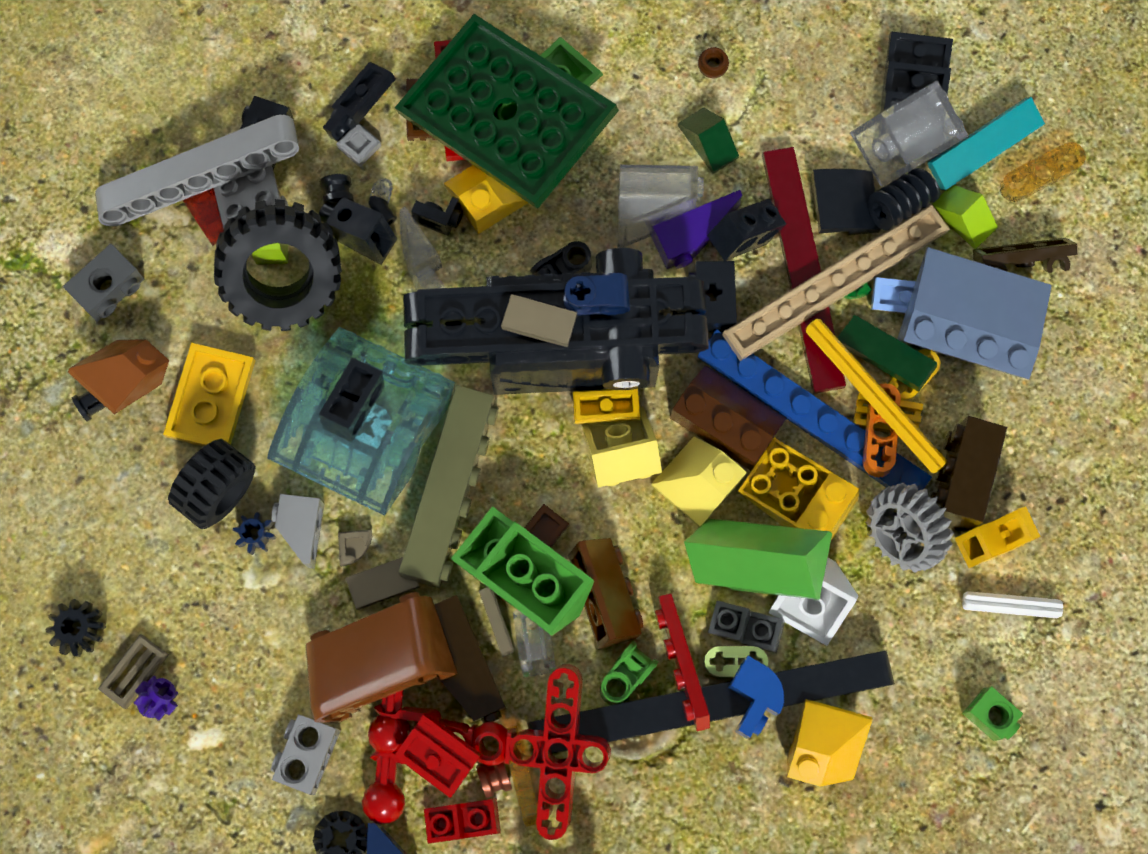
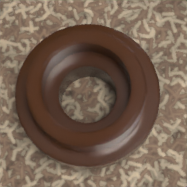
M711 47L700 54L698 68L704 76L719 78L728 70L729 59L722 49ZM710 61H715L718 63L719 66L711 67L708 65V63Z

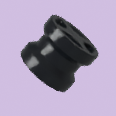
M332 174L320 179V188L324 191L322 205L329 203L336 206L342 198L354 202L353 194L349 192V188L352 185L350 176Z

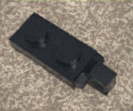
M369 62L331 106L333 109L331 118L323 126V129L331 139L338 142L349 130L354 129L396 80L392 72L372 62Z

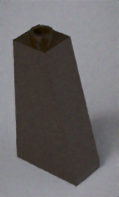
M455 595L434 604L458 673L440 681L475 723L481 720L482 723L494 722L502 718L501 711L505 710L506 706L458 596Z

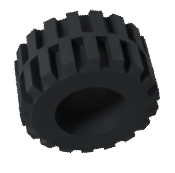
M214 440L196 452L178 473L170 489L168 503L198 528L207 529L221 521L239 503L253 480L256 466L225 440Z

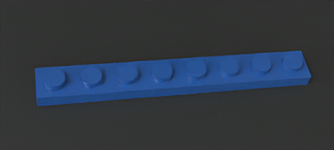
M716 329L708 340L709 348L698 354L697 358L787 417V420L887 488L888 486L891 487L904 482L907 486L916 484L918 490H923L932 478L928 473L897 452L895 465L889 474L884 477H874L868 474L863 466L865 430L754 354L740 361L723 337V333ZM879 447L878 453L872 459L877 461V466L882 467L886 462L881 458L884 447Z

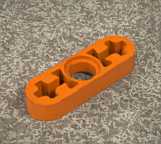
M879 384L900 407L901 395L898 389L891 384ZM868 402L863 466L871 476L884 477L890 473L895 465L898 435ZM876 423L886 424L890 428V436L884 438L877 436L873 430V425ZM879 447H884L881 458L886 462L882 467L877 466L876 460H872L878 453Z

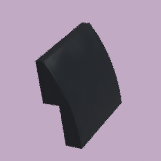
M815 169L812 171L811 176L819 234L848 231V235L880 233L881 229L873 222L868 210L869 196L875 192L873 171L859 169Z

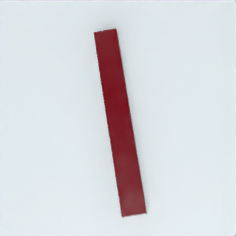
M794 147L765 151L762 154L771 201L786 222V225L778 233L790 289L792 290L820 273L821 268ZM829 307L798 325L813 394L844 389L846 387L844 374L806 333L807 326L818 318L835 335Z

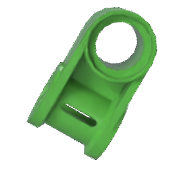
M633 640L616 660L613 668L604 677L600 685L601 698L609 705L625 702L637 686L641 685L654 670L659 661L657 659L651 660L637 648V643ZM618 680L624 685L625 691L621 697H612L608 694L606 684L609 681Z

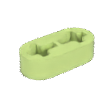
M717 646L706 653L703 665L706 672L712 677L734 678L740 667L738 659H744L750 653H755V658L761 659V663L768 667V657L764 650L755 646ZM716 653H721L722 659H733V665H724L722 671H716V666L710 665L709 661L715 658Z

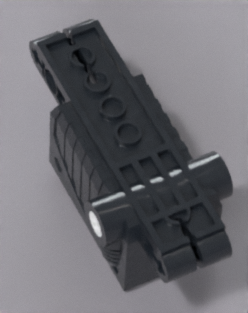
M612 248L603 250L596 255L597 273H562V275L544 274L540 276L525 275L519 277L490 276L486 277L487 286L418 289L417 292H410L403 296L404 327L407 328L404 331L405 363L416 366L490 363V377L494 395L655 387L657 381L659 355L697 353L709 348L707 318L703 316L706 313L704 281L689 279V277L654 278L652 269H643L641 251L632 248ZM608 273H622L628 277L630 311L619 315H577L568 347L503 330L501 327L511 294L566 309L563 298L565 286L571 278ZM576 291L574 295L577 296V300H584L581 291Z

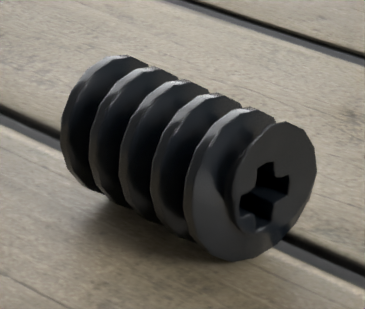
M914 168L869 196V214L878 228L890 230L893 228V225L900 224L903 219L907 220L912 214L918 213L921 208H926L930 203L936 202L940 197V188L930 173L921 168Z

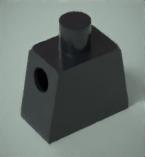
M346 198L340 199L336 206L325 203L319 211L321 221L328 223L332 229L333 236L338 242L382 265L397 241V237L382 213Z

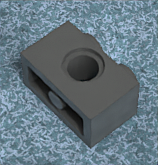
M109 244L62 287L98 322L101 318L111 315L115 311L117 304L124 297L133 295L139 289L140 283L144 278L112 244ZM112 280V284L108 289L100 290L103 282Z

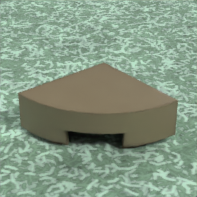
M372 530L338 532L341 567L353 564L365 555L372 541Z

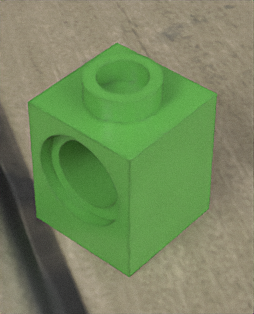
M992 686L983 688L962 713L993 741L1002 740L1003 738L1010 739L1020 728L1021 725L1017 721L1023 715L1019 709ZM991 707H996L1001 712L1002 720L999 725H994L989 720L988 713Z

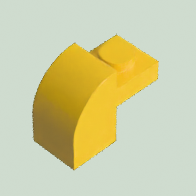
M1025 506L995 521L978 526L954 539L968 568H972L1024 546V544L1041 536Z

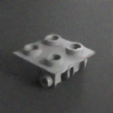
M272 165L214 188L223 228L230 218L237 219L238 211L247 206L250 211L254 210L255 202L265 200L268 206L275 205V199L285 200V206H289L284 196L280 197Z

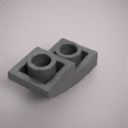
M717 601L708 633L777 654L785 621L780 618L753 612L749 608Z

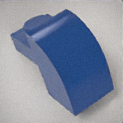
M750 656L745 657L728 688L751 701L750 706L735 730L736 733L748 739L753 733L757 736L761 733L768 720V717L763 715L765 711L775 716L781 713L784 703V691L779 678L770 668Z

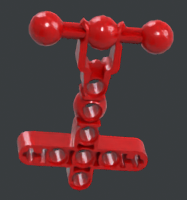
M562 664L549 676L544 731L525 729L516 732V728L508 730L502 724L496 722H485L479 726L478 724H473L470 727L466 723L442 719L440 712L436 709L402 708L403 690L382 698V704L374 707L379 715L375 716L371 721L368 730L369 742L376 750L370 755V758L377 761L375 782L365 790L362 799L363 811L366 816L375 823L390 824L398 820L402 815L405 807L404 792L396 784L397 763H404L394 755L411 732L407 720L419 722L422 715L427 713L451 732L461 734L466 743L482 754L478 759V762L481 764L495 766L503 762L510 764L512 761L520 766L541 768L536 818L537 830L545 839L557 840L561 838L567 831L572 818L575 772L598 773L605 768L611 756V747L604 738L578 734L583 684L580 670L575 665ZM566 673L568 674V680L574 683L567 688L566 698L556 700L555 697L559 698L563 694V683L558 682L557 679H560ZM564 708L568 710L571 714V722L568 724L557 722L554 717L555 709ZM485 736H492L497 739L499 743V750L497 752H491L485 748L483 743ZM525 739L531 742L534 749L533 754L523 755L517 748L518 741ZM561 743L565 745L568 749V757L565 759L556 758L551 751L552 744ZM592 746L599 748L603 753V760L591 762L586 757V748ZM552 778L562 780L565 784V792L554 793L549 788L548 781ZM560 804L556 810V820L560 823L557 827H552V821L548 820L553 811V806Z

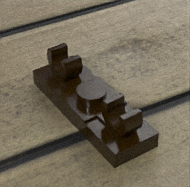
M1068 238L973 249V260L975 262L994 268L998 267V269L1008 271L1004 264L1013 263L1016 267L1025 268L1034 266L1037 261H1043V269L1048 273H1052V265L1058 259H1060V268L1064 271H1069L1070 260L1067 256L1078 255L1077 243Z

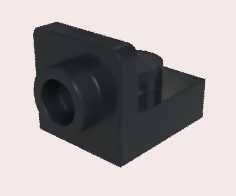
M453 196L446 212L443 211L442 207L433 202L427 201L424 204L416 200L411 214L414 223L449 236L452 227L457 228L459 226L463 211L461 210L459 199Z

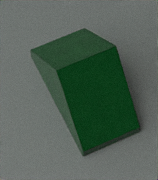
M703 107L678 123V127L712 174L739 158L724 118Z

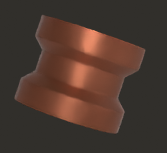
M504 762L495 766L484 764L476 766L486 799L493 797L496 791L504 790L507 792L513 789Z

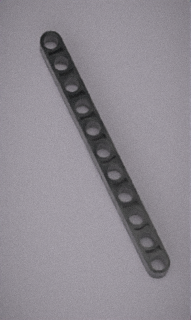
M887 651L775 672L784 691L783 707L802 704L805 702V699L817 701L895 684ZM731 681L701 687L710 715V722L744 715L751 701L729 689ZM680 691L580 711L578 734L599 736L607 742L692 726L694 721L687 722L682 701L687 699L685 692ZM571 714L555 716V719L560 724H568L571 722ZM545 719L528 722V729L544 731ZM554 743L551 746L552 753L568 750L561 743Z

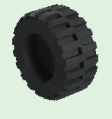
M275 199V205L267 206L266 201L263 200L255 202L254 210L250 211L246 206L238 211L237 219L230 218L227 221L224 232L219 234L216 243L214 280L215 285L218 286V294L222 302H229L228 310L235 316L243 314V322L251 326L255 322L260 323L261 329L268 331L272 330V326H280L281 331L291 330L290 325L298 324L301 328L309 325L310 317L320 318L325 313L324 305L329 307L336 299L335 291L340 289V273L342 272L337 239L333 238V232L328 223H321L320 215L314 210L306 213L304 212V205L294 202L292 207L285 206V200ZM281 243L293 246L304 253L309 260V269L299 281L291 285L272 287L260 283L250 275L246 267L247 259L260 247Z

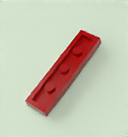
M672 594L658 596L659 609L654 610L659 630L665 629L668 639L663 640L668 660L675 659L677 669L673 670V676L677 690L684 689L687 700L682 701L687 722L694 721L697 732L709 729L710 715Z

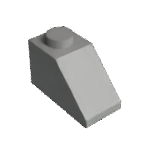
M280 494L279 503L275 502L272 508V522H276V529L302 563L308 568L315 569L325 504L320 498Z

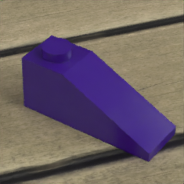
M740 190L653 225L651 237L666 269L674 266L676 269H680L693 262V258L710 241L707 236L709 232L726 214L739 208L743 196Z

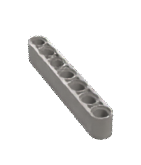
M287 115L270 117L98 187L95 191L99 222L106 226L122 225L296 155L299 151V144L294 120Z

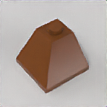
M146 339L116 340L70 367L68 373L115 415L162 385L169 359Z

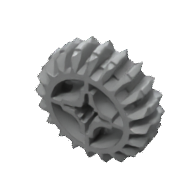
M903 482L891 487L888 486L882 490L881 493L873 498L871 505L866 510L869 516L865 521L871 527L867 535L874 537L875 543L873 547H879L882 550L881 557L888 556L891 566L899 564L902 571L911 569L914 573L931 569L941 562L953 545L950 539L954 534L948 528L952 520L944 517L946 508H939L936 504L938 497H928L927 489L918 490L916 484L907 486Z

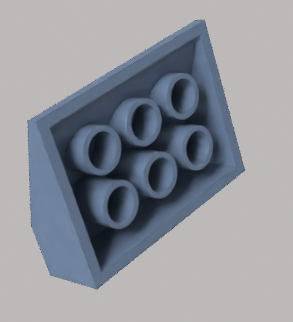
M927 247L897 339L1016 377L1030 379L1041 344L1052 285Z

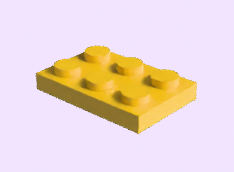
M191 343L163 435L167 438L205 446L218 439H223L231 445L256 360L250 356Z

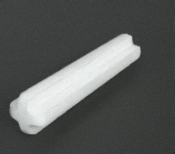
M972 591L965 592L962 598L963 609L971 611L1059 618L1063 614V602L1059 599Z

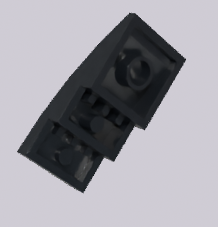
M890 32L881 100L877 154L930 161L941 154L949 103L947 95L951 74L949 66L953 39Z

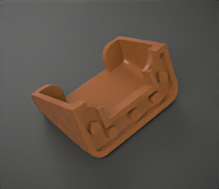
M418 592L409 593L400 597V603L332 632L324 630L310 636L311 641L306 643L305 648L310 707L315 722L340 723L352 718L351 713L361 711L360 707L411 686L427 684L428 680L436 678L437 675H439L440 680H444L458 674L432 597L419 596Z

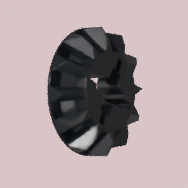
M335 811L327 814L315 827L312 841L316 854H364L367 849L368 830L363 820L352 812ZM332 826L338 829L340 833L353 830L345 840L349 852L345 848L343 849L341 845L328 847L335 838Z

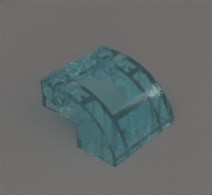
M339 327L317 354L298 384L280 420L267 459L385 516L413 476L422 445L447 411L455 382L422 366L405 363V358L385 349L383 346L376 345L351 331ZM353 357L382 371L385 387L354 441L351 443L323 429L319 413Z

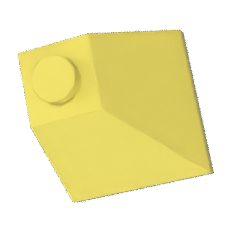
M694 436L651 485L700 527L741 483L747 472L722 450Z

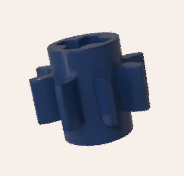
M259 512L255 513L254 519H248L242 515L243 523L240 525V528H233V531L241 537L235 544L239 548L248 544L247 551L251 555L255 553L256 548H262L267 552L268 547L266 544L269 542V539H276V536L268 530L274 523L271 520L261 523L262 515ZM254 527L258 529L257 533L259 535L256 540L251 538L252 533L250 530Z

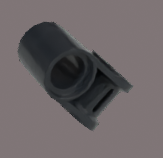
M573 241L554 254L541 259L531 268L530 272L535 276L548 273L562 275V273L581 274L582 272H590L592 268L591 251L585 243ZM576 254L583 255L586 258L579 265L570 263L569 259Z

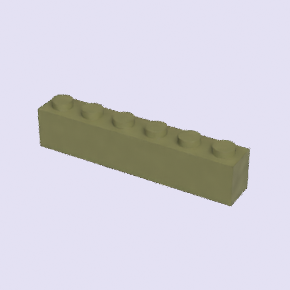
M456 385L399 570L401 577L436 588L441 587L442 580H449L453 562L448 561L452 549L457 550L460 544L462 530L458 529L461 517L467 518L472 499L467 498L470 486L476 487L481 468L476 466L479 456H485L490 442V437L486 436L489 424L495 425L499 412V407L495 406L494 395Z

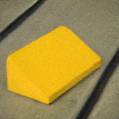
M638 389L573 391L575 424L640 420Z

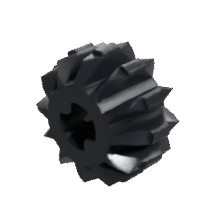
M72 599L69 603V608L62 603L59 604L58 611L60 615H48V618L55 622L54 626H49L45 629L46 633L54 635L49 644L53 647L59 646V653L62 655H67L71 651L74 657H81L83 649L86 652L92 653L94 651L92 641H103V637L97 635V630L106 628L105 623L97 622L101 618L102 612L97 609L92 610L93 604L88 601L81 605L79 600ZM75 622L81 623V627H77V629H80L77 634L71 633V630H75L72 627Z

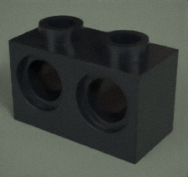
M766 199L726 214L707 236L722 259L727 261L767 245L786 225V222L771 200Z
M352 357L319 413L322 428L352 443L385 387L383 372Z

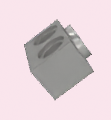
M299 714L296 720L291 719L284 734V739L288 740L283 753L278 752L271 766V771L275 772L272 780L309 795H315L341 730L324 723L315 722L313 719ZM313 727L318 732V741L315 745L307 747L302 741V736L305 730ZM296 760L302 761L305 766V773L298 780L293 779L289 773L290 765Z

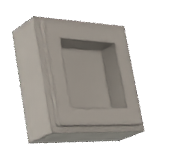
M361 124L349 130L336 143L338 149L359 167L382 146L381 142Z

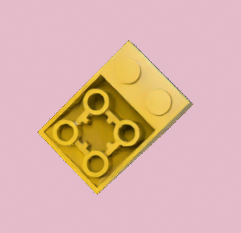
M776 438L771 441L738 490L740 494L780 525L829 531L832 533L831 540L859 497V488Z

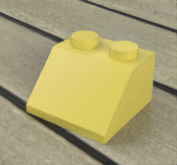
M639 407L640 420L581 424L598 488L615 486L620 482L637 478L644 479L651 475L662 473L657 439L644 407Z

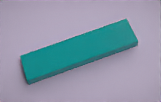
M1026 97L929 161L927 165L940 189L947 190L1043 126L1045 122L1032 97Z

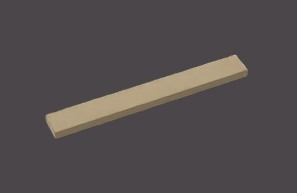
M931 204L725 330L722 335L741 361L947 234L950 228Z

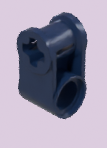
M608 273L595 276H576L571 278L565 286L564 307L567 310L577 312L579 316L592 314L619 315L630 311L628 277L626 274ZM581 291L584 300H577V296L574 295L575 292Z

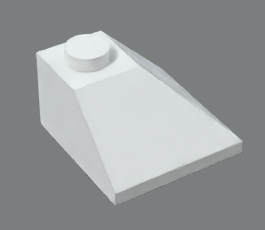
M827 558L820 600L778 595L769 613L783 619L785 623L828 646L857 601L858 594L838 564L832 559Z

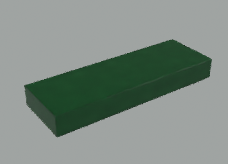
M856 315L852 317L837 337L850 352L918 392L937 368L936 361Z

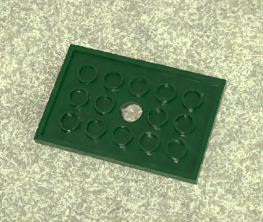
M476 14L471 16L395 106L396 111L402 117L537 209L619 111L615 103ZM515 102L517 104V112L514 117L505 121L496 118L495 109L500 103L509 104Z

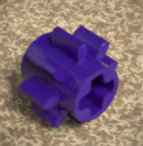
M152 676L148 682L143 681L135 690L139 696L134 701V704L137 705L138 711L144 717L156 718L157 721H160L165 714L170 715L178 706L173 700L179 693L174 685L165 678L157 679L156 676Z

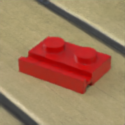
M425 713L394 756L451 798L482 754L429 714Z

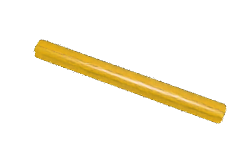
M817 318L812 321L806 328V333L928 470L931 473L941 470L947 463L946 458L822 320Z

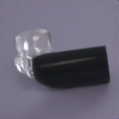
M380 178L371 189L368 205L371 209L382 213L390 226L397 219L388 206L393 184L387 178Z

